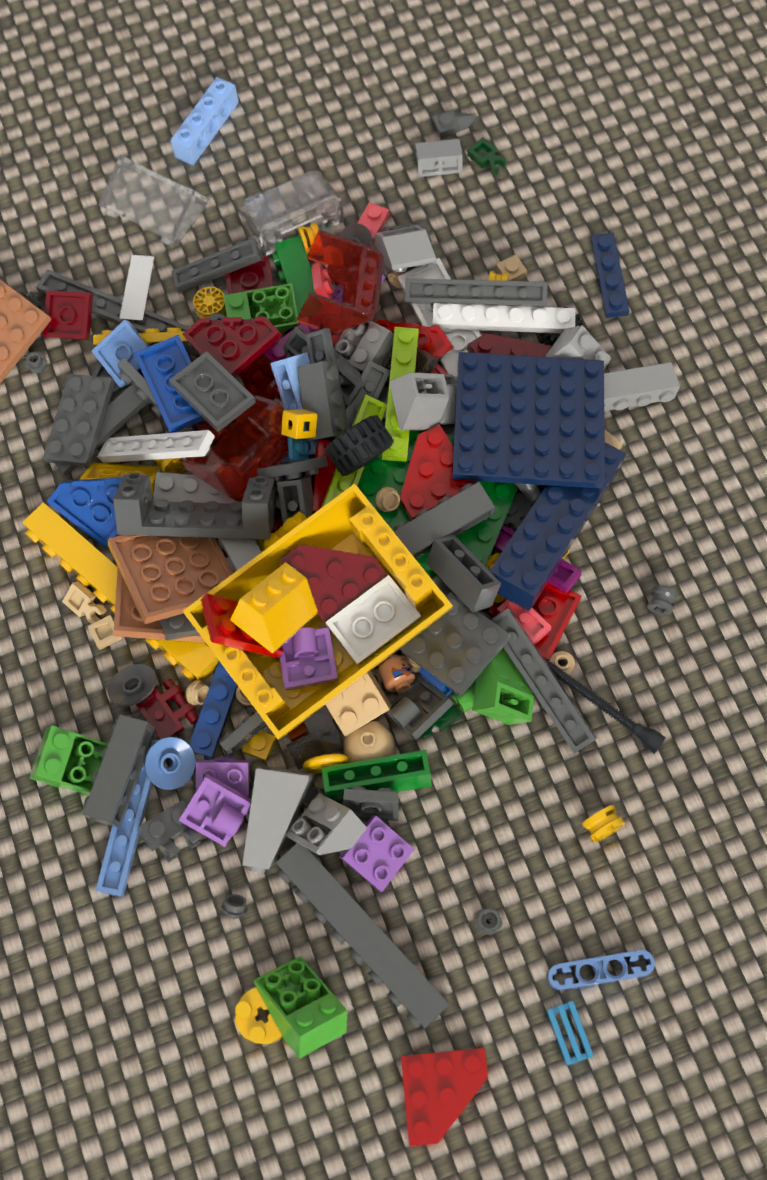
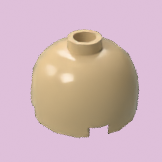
M372 720L345 736L343 743L344 755L349 758L348 763L392 756L395 752L394 737L385 725Z

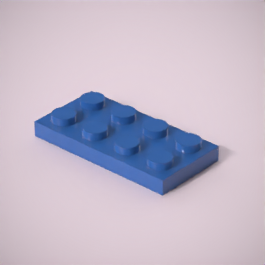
M179 335L134 352L138 365L170 433L205 420L169 383V379L192 363Z

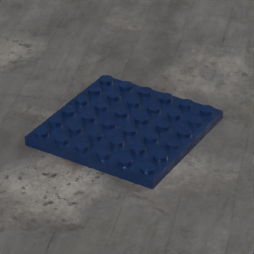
M459 352L452 479L604 489V360Z

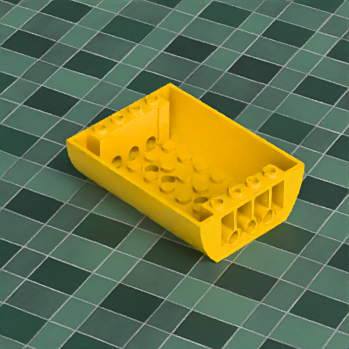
M356 484L350 486L210 590L208 594L239 602L245 594L282 565L279 559L298 545L373 556L419 612L421 619L360 665L355 663L330 630L338 681L285 690L279 659L211 642L201 603L203 596L183 610V613L278 740L453 608V605ZM316 614L302 628L317 630L328 628V626Z

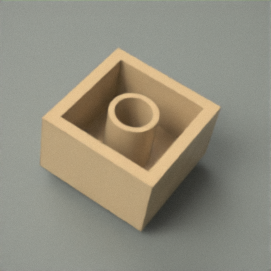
M371 670L325 704L344 736L387 712L392 707Z

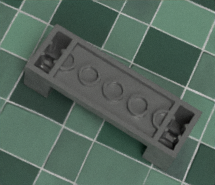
M140 473L125 474L113 498L118 535L270 539L277 514L275 478H266L264 476L249 478L242 503H218L216 501L198 503L189 500L182 502L152 501L150 475H141Z

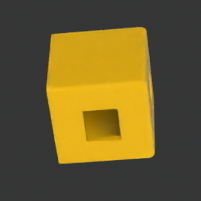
M304 409L283 410L282 435L294 439L316 438L317 413ZM289 420L292 421L293 426L289 427ZM310 421L309 431H303L304 422Z

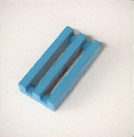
M573 1001L546 1010L566 1066L594 1056ZM567 1009L571 1013L585 1051L584 1054L580 1053L565 1012ZM556 1013H559L575 1054L573 1058H570L554 1015Z

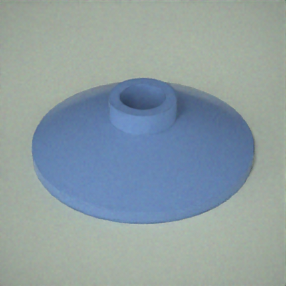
M166 737L156 741L149 748L144 762L148 779L155 786L166 790L177 789L185 785L192 777L196 765L195 755L190 745L184 740L175 737ZM166 758L171 760V764L168 767L164 766Z

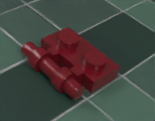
M168 679L163 683L167 690L166 692L160 694L155 687L145 700L136 704L145 719L156 729L155 733L159 739L175 737L185 729L180 723L182 719L187 718L192 725L199 718L195 713L196 708L194 705L188 703L183 696L182 688L176 685L172 679ZM171 700H174L180 708L174 713L167 704Z

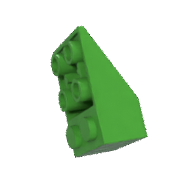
M292 283L224 295L227 317L255 319V317L265 316L281 334L300 325Z
M502 648L476 679L472 711L507 725L531 722L534 703L533 691L505 649Z
M51 725L44 731L29 779L90 795L93 787V777L99 771L103 761V750L109 744Z
M301 956L254 980V984L283 1039L299 1059L346 1033L347 1009Z

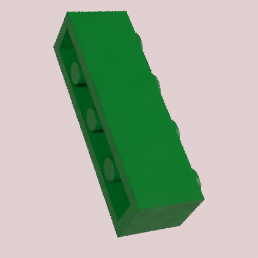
M301 236L275 242L276 252L272 253L275 266H280L281 271H278L281 285L293 284L298 317L306 315L311 317L324 306L314 291L312 269Z
M426 750L321 768L325 795L336 802H344V789H351L355 786L378 791L380 788H389L394 792L432 786Z

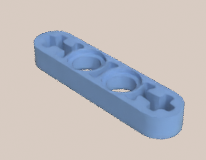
M637 950L554 965L549 970L547 980L553 989L562 991L647 976L653 971L655 960L649 952ZM638 956H642L643 960H648L649 965L645 967V971H641V968L637 966L630 968L632 974H627L628 965L624 958H629L628 963L636 962L639 958ZM616 960L621 964L622 972L620 975L612 976L608 973L607 964L609 961ZM590 965L594 968L595 976L592 980L586 981L580 976L579 970L581 966ZM570 967H575L574 976L578 983L573 984V977L565 979L564 985H559L557 980H553L552 976L557 974L558 969L561 970L562 974H568L572 972Z

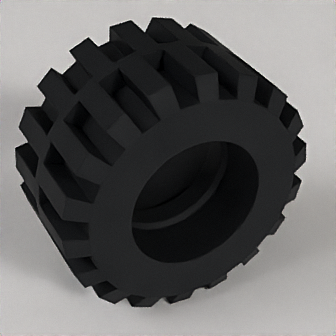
M374 415L355 424L327 445L325 452L341 476H346L357 471L389 449L394 439L378 415Z

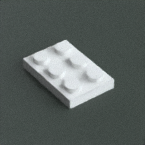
M388 575L325 623L355 663L360 665L421 619V615L390 575Z

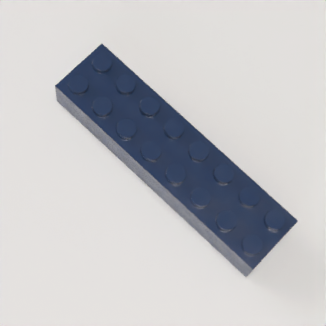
M605 442L604 489L546 485L490 569V572L501 582L497 594L530 612L619 472L626 456L625 452Z

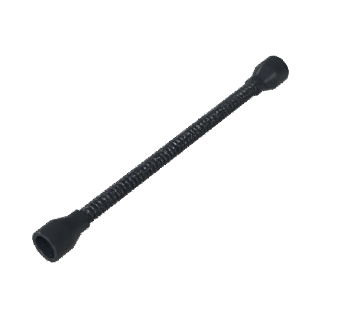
M486 608L478 611L489 620L494 618ZM543 656L555 676H557V679L559 678L560 681L565 682L564 684L573 688L575 692L584 696L589 702L592 701V704L598 708L600 707V710L603 709V712L609 716L611 715L612 718L614 717V720L620 724L622 723L626 728L628 727V730L638 738L643 747L653 754L656 753L666 739L664 735L655 729L635 723V721L626 717L624 713L615 709L613 705L604 701L599 695L596 696V693L590 689L588 690L587 687L585 688V685L571 678V675L569 676V674L563 672L561 668L555 666L550 660L547 661V658Z

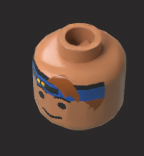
M391 654L378 667L377 673L387 691L400 694L411 688L410 684L415 679V673L406 657Z

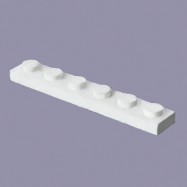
M434 303L433 326L457 330L562 333L567 328L575 327V308Z
M209 430L114 437L105 441L97 457L103 463L205 456L209 451L215 436Z

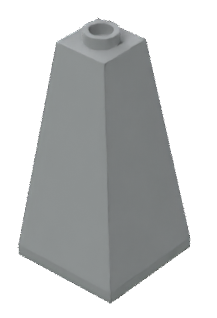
M269 766L256 768L242 864L243 866H250L249 871L265 873V869L273 867L287 838L286 833L291 829L303 805V800L315 780L316 773Z

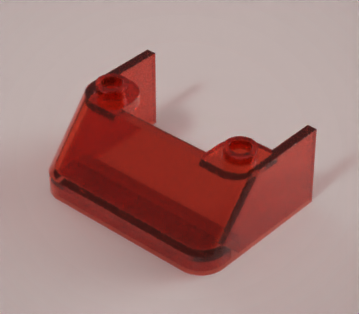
M319 229L306 259L327 265L329 277L334 282L344 285L342 303L309 292L297 317V322L319 329L329 328L331 333H339L372 321L379 309L384 265L383 254L375 248Z

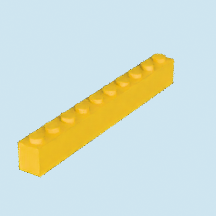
M43 502L22 522L27 529L25 534L34 543L37 541L44 545L42 547L43 551L51 558L56 556L60 559L59 565L68 573L73 571L78 575L76 577L77 581L86 588L90 586L95 590L93 594L102 603L107 601L112 606L110 610L115 614L118 567ZM145 639L154 650L160 648L165 653L163 657L171 665L174 666L177 663L183 669L181 673L191 682L194 679L204 682L217 668L218 658L203 642Z

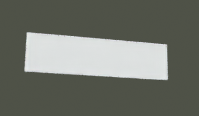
M131 256L119 319L143 320L154 256Z

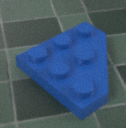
M123 477L63 481L48 499L47 503L106 548L108 546V538L115 537L118 534L113 498Z

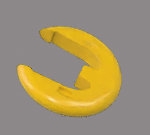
M343 754L316 756L305 761L303 769L310 773H322V767L346 763L349 758Z

